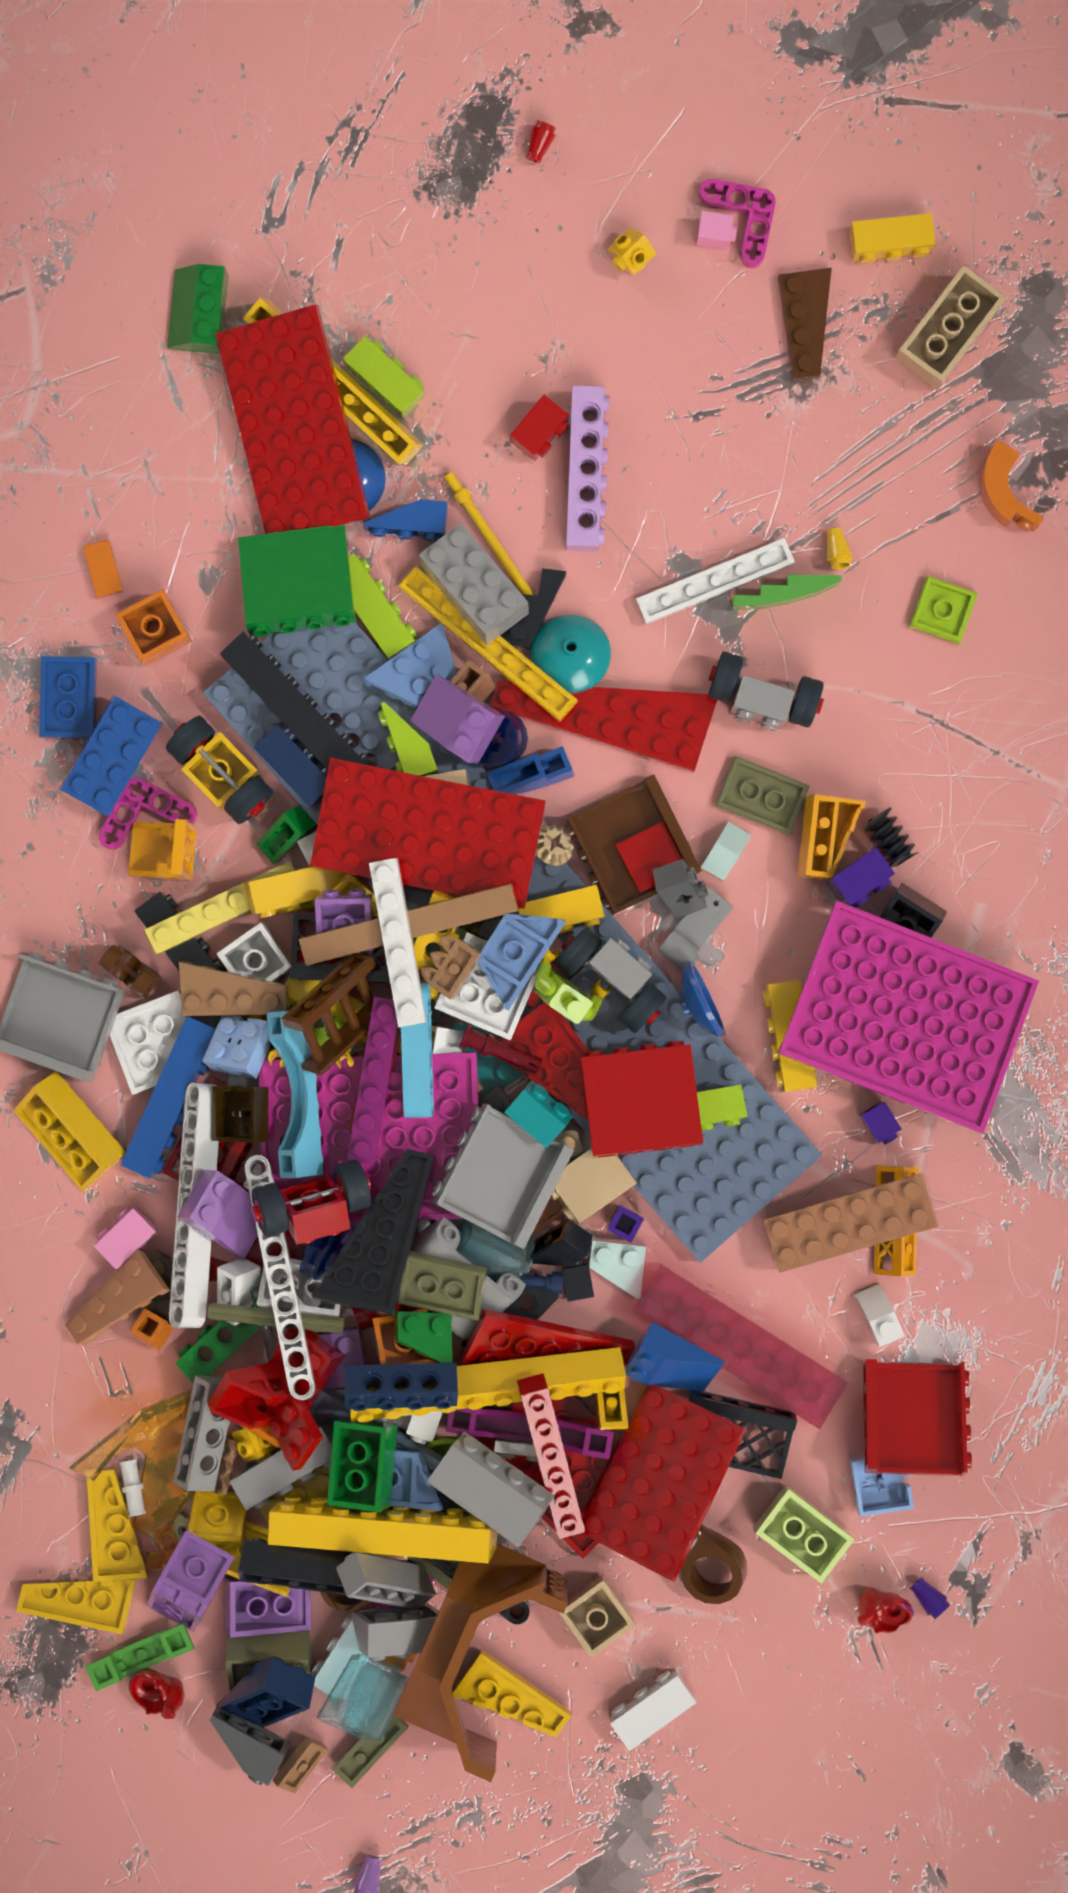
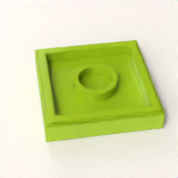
M927 576L909 627L959 645L978 593Z

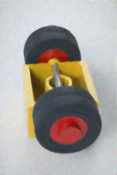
M200 715L192 718L187 723L181 724L174 731V735L166 745V750L178 763H186L181 770L221 811L225 810L237 824H242L252 816L256 817L264 810L265 804L273 794V790L259 777L261 775L259 771L221 732L213 738L215 730Z

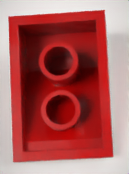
M289 1328L284 1335L285 1338L288 1340L295 1339L299 1334V1329ZM304 1330L315 1380L314 1395L304 1400L308 1409H310L345 1356L314 1331ZM279 1343L270 1363L275 1362L284 1367ZM301 1352L292 1353L289 1358L290 1365L294 1368L300 1367L304 1363L303 1354ZM301 1379L296 1382L301 1395L309 1392L310 1384L307 1380Z

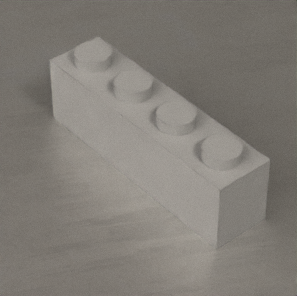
M328 1423L319 1427L323 1439L302 1469L292 1471L281 1450L230 1481L245 1510L253 1506L256 1510H259L271 1502L268 1498L277 1492L280 1497L294 1489L291 1483L298 1479L304 1483L316 1475L314 1470L323 1465L324 1469L330 1467L333 1431Z
M355 1552L348 1555L345 1561L336 1567L346 1595L350 1598L418 1609L436 1595L425 1566Z

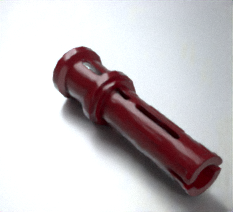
M471 1024L467 1025L459 1047L467 1046L479 1051L483 1057L489 1054L530 1071L535 1075L537 1074L538 1066H541L543 1058L536 1057L495 1040L496 1036H493L494 1034L492 1033L487 1035L473 1029Z

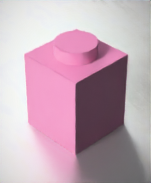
M702 211L696 245L728 250L729 242H735L737 225H732L734 215Z

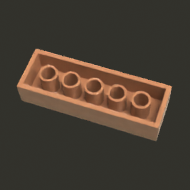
M923 1172L763 1220L779 1273L939 1226Z

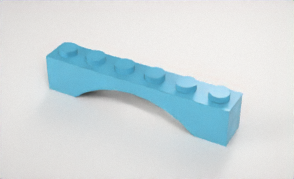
M289 1010L267 1012L269 1041L277 1049L284 1062L291 1088L289 1125L284 1140L278 1149L280 1178L323 1174V1156L321 1152V1129L319 1127L318 1115L319 1103L316 1091L317 1076L315 1073L303 1070L301 1064L311 1056L303 1033L284 1026L281 1018Z

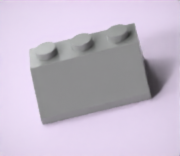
M423 1604L418 1609L396 1606L353 1611L351 1616L359 1651L368 1657L369 1660L381 1661L385 1659V1656L393 1655L397 1658H410L411 1654L421 1653L439 1611L430 1604Z

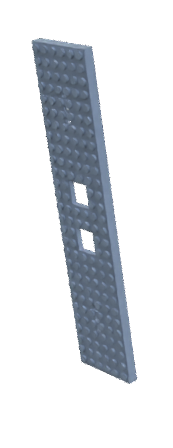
M350 623L343 627L335 625L324 626L319 630L301 629L289 634L282 632L271 633L261 642L263 647L260 650L266 656L272 654L282 666L278 669L285 676L290 673L300 684L297 688L303 696L308 693L318 703L315 709L322 716L325 713L329 716L332 714L341 716V725L334 729L340 736L344 732L347 735H357L360 742L353 750L358 755L362 752L365 755H375L377 757V765L375 767L398 771L395 763L400 761L397 751L391 752L386 738L391 736L388 725L382 726L378 711L383 710L381 702H385L429 744L438 770L436 774L466 769L469 774L470 786L493 790L487 772L479 763H468L446 749L410 721L416 711L415 709L403 704L399 699H393L385 695V691L373 685L368 687L362 682L366 676L389 660L356 623ZM230 668L208 687L203 694L318 825L322 800L311 809L253 748L277 725L281 730L287 726L234 669ZM298 738L294 742L300 750L305 747ZM317 759L313 761L319 770L323 767ZM535 855L526 902L587 886L567 863L553 866L543 862ZM364 877L373 888L372 878ZM403 884L406 899L419 906L429 905L433 890ZM602 904L605 917L599 919V925L588 928L598 935L603 942L590 957L593 958L610 938L614 941L619 938L630 948L628 953L635 960L641 957L651 966L648 971L652 976L637 991L635 996L637 997L649 983H652L667 998L657 1009L660 1014L650 1025L646 1022L636 1033H633L619 1020V1016L630 1004L612 986L611 991L602 1000L601 1006L593 1020H581L579 1024H576L564 1016L589 1052L602 1051V1054L606 1055L613 1054V1049L629 1047L630 1051L641 1050L640 1046L657 1044V1048L668 1047L669 1042L684 1041V1045L691 1044L697 1092L742 1085L747 1117L740 1119V1125L724 1127L723 1122L713 1124L714 1129L702 1131L704 1142L702 1146L617 1156L636 1181L633 1187L701 1263L823 1155L718 1036L703 1029L694 1020L692 1015H685L680 1001L684 1000L682 994ZM584 924L574 925V931L558 934L557 936L565 943L571 935L576 937L584 929ZM585 963L583 964L585 967L569 980L590 996V989L599 979H602L600 984L604 989L610 985L591 967L586 966ZM540 999L535 1009L544 1003L542 999ZM526 1004L519 1021L532 1012L534 1008ZM557 1099L567 1107L569 1113L590 1136L589 1121Z

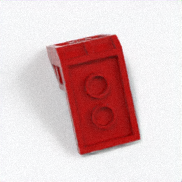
M275 1362L227 1371L207 1403L211 1413L246 1428L255 1429L270 1426L272 1435L276 1438L283 1451V1456L288 1461L292 1471L303 1468L323 1439L304 1400L296 1399L290 1394L285 1368ZM295 1384V1391H296V1393H297L298 1395H301L300 1392H299V1390H298V1388H297V1386H296V1384Z

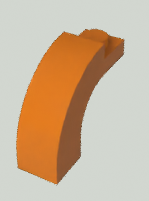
M997 439L987 454L980 473V490L983 501L990 514L1003 526L1006 527L1013 519L1019 528L1034 532L1045 517L1020 503L1013 496L1009 487V473L1020 453Z

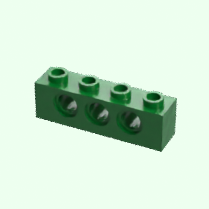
M257 1295L256 1299L250 1307L263 1308L257 1305ZM221 1320L213 1328L208 1324L197 1335L200 1340L193 1347L188 1343L177 1354L180 1359L175 1364L193 1383L195 1375L210 1376L263 1325L239 1323L234 1326L227 1321ZM227 1327L232 1331L233 1336L230 1341H223L220 1338V1328ZM207 1346L212 1350L213 1356L210 1360L201 1358L199 1354L200 1347Z

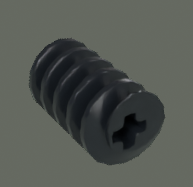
M889 807L867 821L869 824L864 830L865 832L875 831L870 839L871 841L880 840L876 848L878 850L886 849L883 857L884 859L892 858L889 866L893 868L919 852L911 853L915 844H905L909 835H899L903 825L893 826L897 816H887L892 809Z

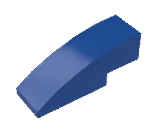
M562 746L539 756L537 753L487 772V776L493 790L517 795L572 778L574 773Z

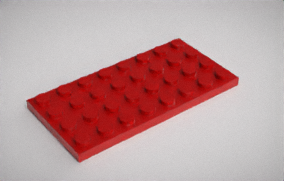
M316 304L215 333L265 534L322 526L334 527L371 518L319 306Z
M330 758L310 866L372 878L369 863L398 858L402 884L463 896L512 883L518 908L525 909L546 800Z

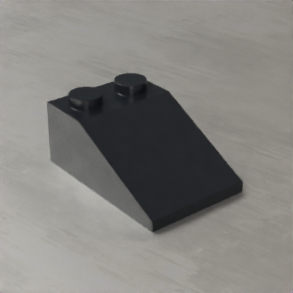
M901 883L879 917L932 938L943 922L947 911L904 883Z

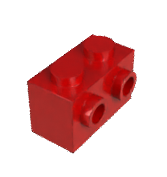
M543 394L512 431L510 442L535 462L539 456L543 458L552 447L550 442L557 435L560 438L568 429L569 414Z

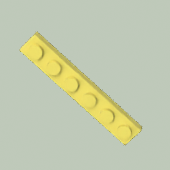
M291 861L248 881L294 871L295 869ZM244 883L145 929L144 933L155 955L251 911Z

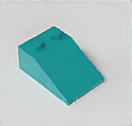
M532 1080L504 1112L545 1148L552 1143L573 1118L565 1105L556 1102L548 1095L544 1087L535 1084Z

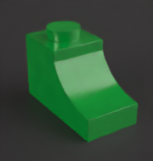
M298 805L285 812L256 845L272 864H275L298 844L297 841L310 835L318 825L303 807Z

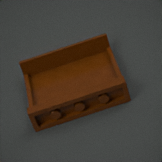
M654 774L645 778L644 781L581 812L567 816L568 823L564 825L568 835L571 836V839L576 838L580 846L576 851L583 864L588 862L592 872L588 873L593 885L600 887L604 895L600 897V900L608 911H612L613 915L658 894L656 887L639 894L615 848L616 844L664 822L688 867H693L696 874L702 871Z

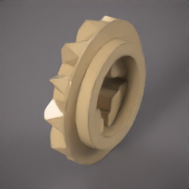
M554 824L550 826L543 825L540 830L536 855L549 865L559 866L565 864L572 857L571 853L574 848L570 843L571 836H566L563 833V829L555 828ZM555 839L557 847L551 851V841Z

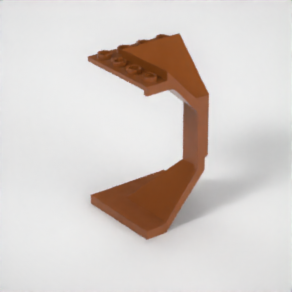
M497 1544L489 1563L459 1561L417 1663L399 1699L397 1698L392 1715L456 1743L464 1770L491 1782L496 1771L497 1742L465 1728L452 1693L453 1682L475 1631L482 1620L526 1600H533L564 1614L568 1604L567 1581L563 1579L564 1576L551 1569L546 1572L545 1564L500 1544Z

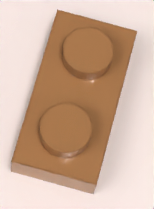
M305 1736L273 1778L274 1783L279 1788L296 1793L328 1751V1748L322 1742Z

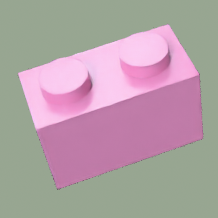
M127 1207L116 1217L118 1223L112 1229L107 1226L96 1237L99 1242L94 1247L116 1270L159 1231L138 1207L132 1210Z

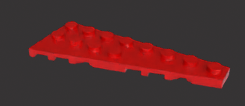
M498 681L490 705L493 709L695 772L717 700L710 698L709 694L592 687L583 692L570 693L578 702L559 722L510 681Z

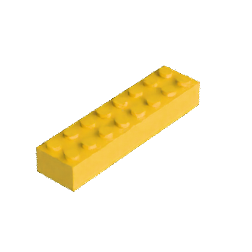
M286 1495L269 1512L268 1545L489 1563L497 1547V1532L474 1515L463 1513L462 1509L457 1508L447 1509V1512L392 1506L381 1512L327 1505V1498L324 1497L301 1500V1496Z

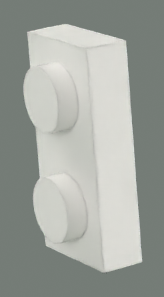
M500 1438L495 1439L494 1452H499L500 1457L514 1459L516 1455L526 1456L528 1461L538 1462L533 1443Z

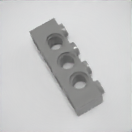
M195 1375L173 1478V1483L186 1491H215L230 1420L211 1413L207 1403L223 1377Z

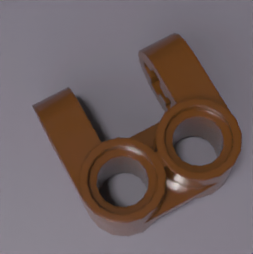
M112 945L99 961L100 966L145 999L162 977L120 945Z

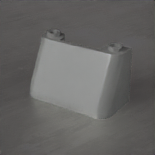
M445 1217L415 1234L411 1251L472 1264L456 1251L460 1242V1233ZM511 1273L503 1274L497 1279L496 1283L486 1275L481 1314L484 1309L503 1312L518 1299L526 1284ZM428 1310L429 1313H440ZM451 1315L452 1332L460 1338L468 1340L478 1321Z

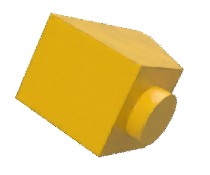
M619 1390L612 1394L606 1392L593 1393L595 1415L600 1430L628 1429L624 1390Z

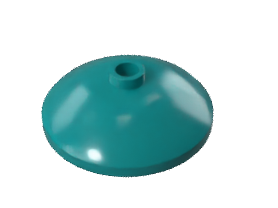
M562 615L551 619L540 628L531 646V662L569 693H579L594 687L605 676L610 665L611 647L607 635L594 621L579 615ZM574 645L576 650L571 652L566 647Z

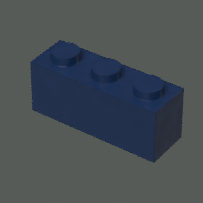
M277 725L253 748L301 799L313 809L323 799L328 770L324 766L319 770L313 763L316 759L306 747L300 750L294 743L297 740L294 734L287 727L281 730Z

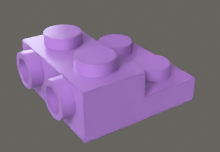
M334 889L323 890L322 895H317L315 898L316 934L373 919L372 894H366L365 889L349 890L347 895H338V890ZM369 949V950H365V951H361V952H357V953L372 952L373 949Z

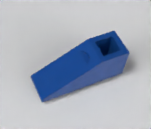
M420 499L364 522V528L366 532H370V535L374 537H386V534H396V537L399 539L411 540L413 536L423 537L424 541L436 542L446 534L448 503L446 501Z

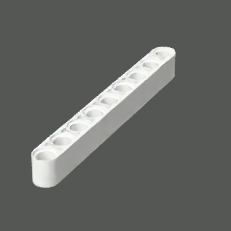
M190 1083L185 1094L169 1307L170 1324L175 1328H200L203 1326L206 1318L211 1239L177 1218L204 1170H217L219 1141H212V1086H218L214 1084Z
M254 1155L247 1160L245 1172L252 1202V1189L275 1182L272 1167L265 1157ZM257 1162H262L266 1165L265 1172L260 1176H255L251 1173L252 1166ZM256 1222L288 1388L294 1398L307 1400L314 1395L315 1380L285 1232L264 1236L258 1222ZM270 1244H281L282 1252L278 1257H270L268 1255L267 1249ZM278 1270H284L288 1274L287 1281L282 1285H277L273 1282V1275ZM284 1297H289L293 1301V1307L288 1312H281L278 1308L279 1301ZM290 1324L296 1325L299 1329L298 1336L293 1340H288L284 1336V1329ZM294 1352H301L304 1356V1363L298 1368L292 1367L289 1363L290 1355ZM301 1379L307 1380L310 1384L309 1392L305 1395H298L295 1391V1384Z

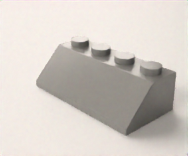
M465 1431L450 1447L427 1481L518 1548L541 1519L555 1496Z

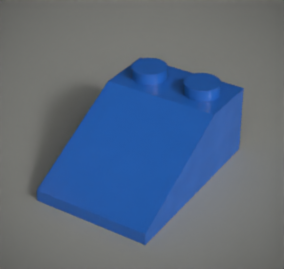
M652 1322L635 1346L636 1348L625 1367V1373L634 1381L643 1383L646 1386L658 1385L665 1388L704 1391L722 1368L725 1361Z

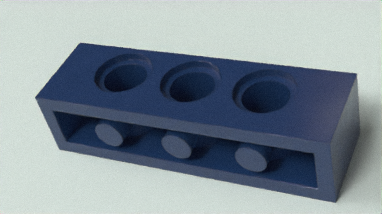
M457 1363L344 1366L345 1409H352L354 1411L377 1408L382 1410H392L394 1408L418 1410L423 1407L447 1409L451 1406H457ZM432 1386L434 1387V1389L428 1390L424 1387ZM371 1387H374V1388H377L378 1390H376V1391H370V1390H368V1389L371 1388ZM397 1387H405L406 1389H405V1390H397L396 1388H397Z

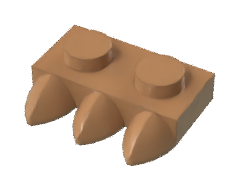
M441 936L442 946L448 954L439 951L431 952V959L438 970L425 967L421 968V974L425 982H429L428 985L448 999L454 1000L483 953L461 938Z
M226 1435L215 1491H212L215 1494L226 1495L232 1480V1464L238 1450L237 1441Z

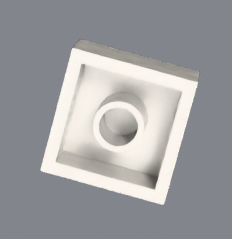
M259 923L217 953L229 972L241 974V976L277 982L290 973L291 960L264 923Z

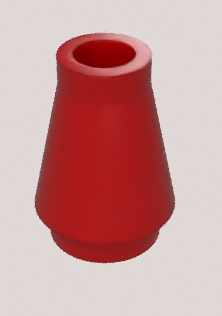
M536 120L535 125L531 126L526 155L528 160L541 163L543 156L556 137L554 134L556 127Z

